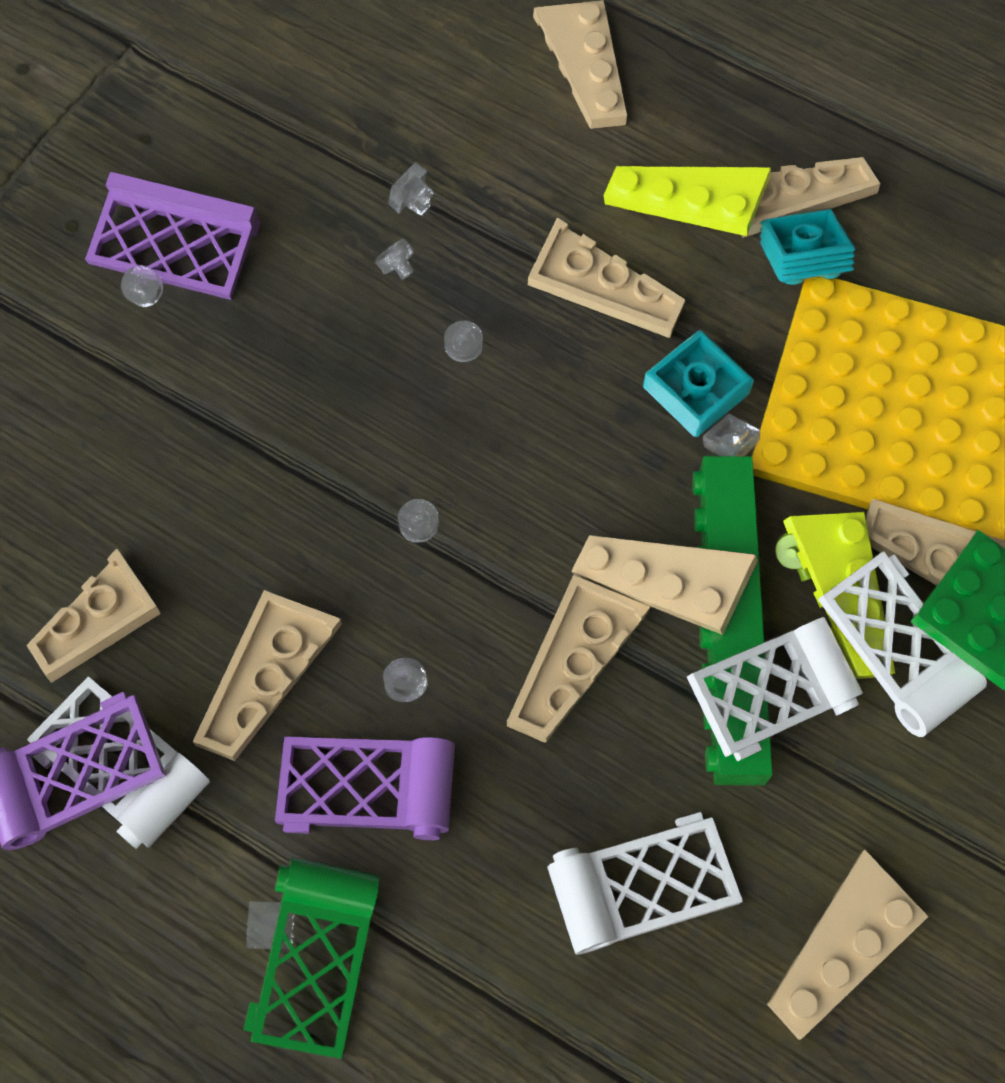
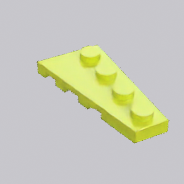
M616 166L604 193L605 205L747 236L770 180L771 168Z
M864 512L790 516L783 521L788 534L793 533L800 550L797 556L803 570L808 568L817 590L813 593L820 608L823 607L818 600L821 596L873 559ZM873 569L870 572L869 589L879 591L876 570ZM858 580L852 586L860 587V580ZM842 592L834 598L844 613L857 616L859 595ZM868 597L866 618L885 621L881 600ZM826 611L832 625L830 629L855 678H874L875 676ZM865 626L864 640L870 648L883 650L884 629ZM891 660L890 675L895 673L893 660Z

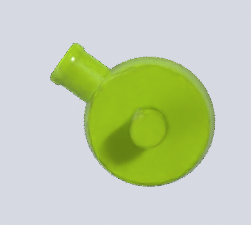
M787 532L783 534L776 543L775 552L778 561L786 568L797 569L801 581L811 579L808 568L803 570L797 556L800 550L793 533L788 534Z

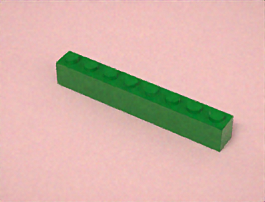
M704 456L700 470L693 472V495H700V508H695L694 512L695 532H701L702 546H697V548L756 555L758 560L724 634L721 635L700 626L701 649H707L708 663H703L702 669L764 643L752 456ZM765 653L762 654V655H759V657H761V658L764 659ZM743 662L739 678L757 686L761 669L748 662ZM732 667L724 671L731 673ZM713 676L705 678L704 681L711 695L723 700L728 683ZM736 687L732 705L750 713L754 695ZM763 700L759 717L769 722L768 702ZM703 712L704 729L711 730L712 746H706L705 765L707 772H713L714 785H766L772 776L770 737L758 742L762 749L761 751L737 761L734 754L725 757ZM729 715L726 726L734 742L743 739L747 722ZM756 727L755 733L761 731L762 729Z

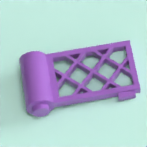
M123 691L100 702L102 710L20 749L9 751L7 747L0 748V843L2 849L14 850L31 845L42 839L46 832L166 776L138 697L134 695L128 697L127 693ZM130 711L134 724L127 740L109 734L116 717ZM102 724L100 730L94 728V727H96V726ZM85 731L97 734L87 759L70 753L77 735ZM138 737H140L142 746L136 744ZM106 739L124 745L114 769L96 763ZM62 743L61 748L55 747L56 745ZM48 749L58 754L48 777H44L36 773L31 757ZM133 749L146 754L151 768L136 777L123 773ZM67 757L84 763L74 788L57 782ZM94 767L110 773L111 776L104 792L95 796L83 792ZM120 778L127 780L118 785ZM39 780L45 782L43 788H41ZM54 786L71 792L65 809L51 816L47 801ZM80 797L87 798V800L78 803Z
M284 737L275 822L284 825V833L311 834V826L408 829L414 831L413 837L416 839L438 840L440 839V833L449 831L455 744L452 741L441 738H418L413 741ZM294 749H313L320 757V760L301 776L293 767ZM320 750L331 751L324 756V754ZM344 750L355 751L363 761L348 775L343 777L331 764V761ZM362 751L374 752L367 757ZM385 752H402L401 767L386 779L373 763ZM327 765L340 782L320 798L307 782ZM369 767L383 783L363 800L350 783ZM293 773L297 780L291 785V776ZM400 779L398 792L392 785ZM304 786L317 802L303 814L288 813L289 798ZM346 787L359 804L346 816L334 815L326 804ZM389 789L398 799L397 817H378L369 805ZM321 808H323L328 815H319L316 813ZM364 810H366L370 816L358 815Z

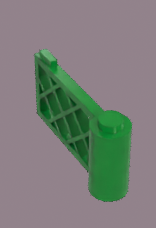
M291 857L289 866L280 864L274 891L282 892V899L259 1003L249 1002L243 1028L244 1031L252 1032L250 1042L342 1059L370 919L377 898L379 875ZM289 913L307 917L316 931L315 935L296 948L293 947L285 934ZM315 919L330 921L332 923L324 929H321ZM339 924L358 927L354 947L339 957L325 934ZM320 938L334 961L311 975L298 952ZM283 941L290 952L279 958ZM352 955L348 972L342 961ZM293 956L307 979L284 994L274 979L277 966ZM335 966H338L347 980L346 988L342 995L329 1003L315 980ZM310 984L324 1007L301 1022L287 999ZM273 986L279 999L268 1005ZM343 1001L340 1017L338 1018L332 1008ZM283 1003L297 1026L281 1037L262 1034L266 1014ZM326 1012L329 1013L337 1026L333 1047L315 1044L305 1029L306 1026ZM301 1031L307 1042L289 1038Z

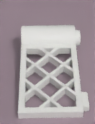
M883 551L818 600L893 700L896 715L903 726L912 734L924 737L986 687L987 681L985 676L936 640L934 642L943 652V655L935 661L920 658L921 637L933 638L914 624L913 627L895 624L894 618L896 603L907 605L914 616L923 603L904 579L909 573L897 557L893 554L888 558ZM877 566L888 579L887 593L869 589L870 572ZM860 580V587L852 586L854 583ZM842 592L859 595L857 616L844 613L834 598ZM868 597L887 601L885 621L866 618ZM865 626L884 629L883 650L869 647L864 640ZM893 631L912 635L910 656L892 652ZM891 660L910 664L909 680L902 687H899L890 675ZM919 666L926 667L919 673Z
M825 617L814 620L794 631L687 676L725 757L734 754L737 761L761 751L759 741L832 708L837 716L858 706L859 703L856 697L863 694ZM784 645L792 661L790 671L772 663L776 648ZM765 653L764 659L761 658V657H759V655H762V654ZM743 662H748L761 669L757 686L739 678ZM732 667L731 673L724 671ZM770 673L787 681L783 698L766 690ZM713 676L728 683L723 700L711 695L704 681L705 678ZM796 686L807 691L814 707L805 709L792 702ZM736 687L754 695L750 713L732 705ZM763 700L780 707L776 724H772L759 717ZM789 712L795 714L794 716L788 718ZM729 715L747 722L743 739L734 742L726 726ZM756 727L762 729L761 731L755 733Z
M87 677L27 740L32 743L51 734L55 729L64 728L85 718L79 717V705L91 692L100 699V702L112 696L90 677ZM128 711L117 716L114 723L126 721L130 724L131 731L134 724L131 713ZM151 729L150 732L156 748L164 754L160 759L166 776L127 794L116 806L112 802L102 806L122 824L116 832L135 849L141 843L150 848L210 783L209 779L183 755L177 753ZM77 735L70 753L75 755L89 754L93 745L78 746ZM106 739L99 755V764L107 767V753L120 751L124 745L117 742L108 743V739ZM137 739L136 744L142 746L141 740ZM47 749L32 757L48 769L54 763L58 753ZM133 749L129 758V770H124V774L136 777L151 769H137L138 750ZM69 758V764L65 762L61 771L76 783L80 775L77 772V760ZM100 769L99 773L91 774L84 791L92 796L104 792L111 774ZM99 782L98 790L90 783Z
M701 812L676 819L677 828L592 853L580 854L578 848H570L553 855L554 863L548 866V871L575 954L591 952L617 941L743 902L713 818L704 820ZM705 831L711 848L705 861L683 850L689 835ZM681 838L678 846L669 842ZM658 845L673 853L665 873L642 862L649 847ZM640 850L637 858L628 854ZM617 857L633 866L623 886L607 877L602 861ZM678 857L701 868L692 888L670 877ZM713 857L715 859L717 867L711 865ZM638 869L660 880L651 901L628 889ZM706 872L723 881L728 897L712 900L698 892ZM666 884L688 895L682 911L672 913L656 904ZM611 889L619 893L616 902ZM624 896L647 908L641 923L626 928L623 926L618 911ZM694 899L702 903L701 905L690 908ZM652 912H655L662 916L656 919L649 920Z

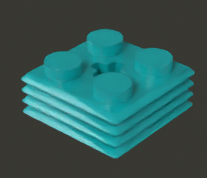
M831 209L764 219L760 222L762 225L760 228L762 232L760 234L762 239L760 244L776 276L782 283L795 285L803 282L804 279L820 276L833 279L839 277L841 273L854 270L852 264L855 263L853 260L855 254L853 251L856 248L836 214Z
M698 330L645 373L643 387L694 437H698L750 394L754 379L706 333ZM700 382H703L705 384V386L694 385L699 384Z

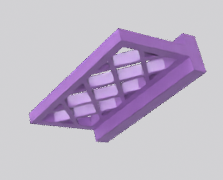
M110 172L106 182L109 193L85 258L87 263L232 300L252 236H257L261 224L255 208ZM116 205L132 208L136 216L116 227L112 220ZM138 210H142L145 212L139 214ZM157 215L166 216L171 226L151 235L144 222ZM173 218L178 219L180 221L175 223ZM141 224L148 238L128 248L121 234ZM192 224L202 225L207 235L187 245L180 231ZM209 227H210V228H214V229H216V230H214V231L211 232L210 229H209ZM229 232L241 235L238 246L223 254L216 239ZM176 233L184 247L163 257L156 243ZM117 237L124 251L111 258L100 256L102 245ZM212 242L219 257L199 266L192 252ZM153 246L160 260L147 267L137 265L133 256ZM189 255L196 269L183 276L173 274L168 265ZM129 258V260H130L131 263H127V262H123V261H125L126 259ZM233 259L232 265L230 266L228 261ZM225 264L229 272L225 286L210 284L204 274ZM162 268H165L167 272H163V271H159V270L162 269ZM201 277L203 282L194 279Z

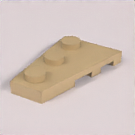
M118 549L107 558L109 564L96 578L91 576L81 586L83 592L69 607L61 608L27 644L30 652L51 683L161 614Z

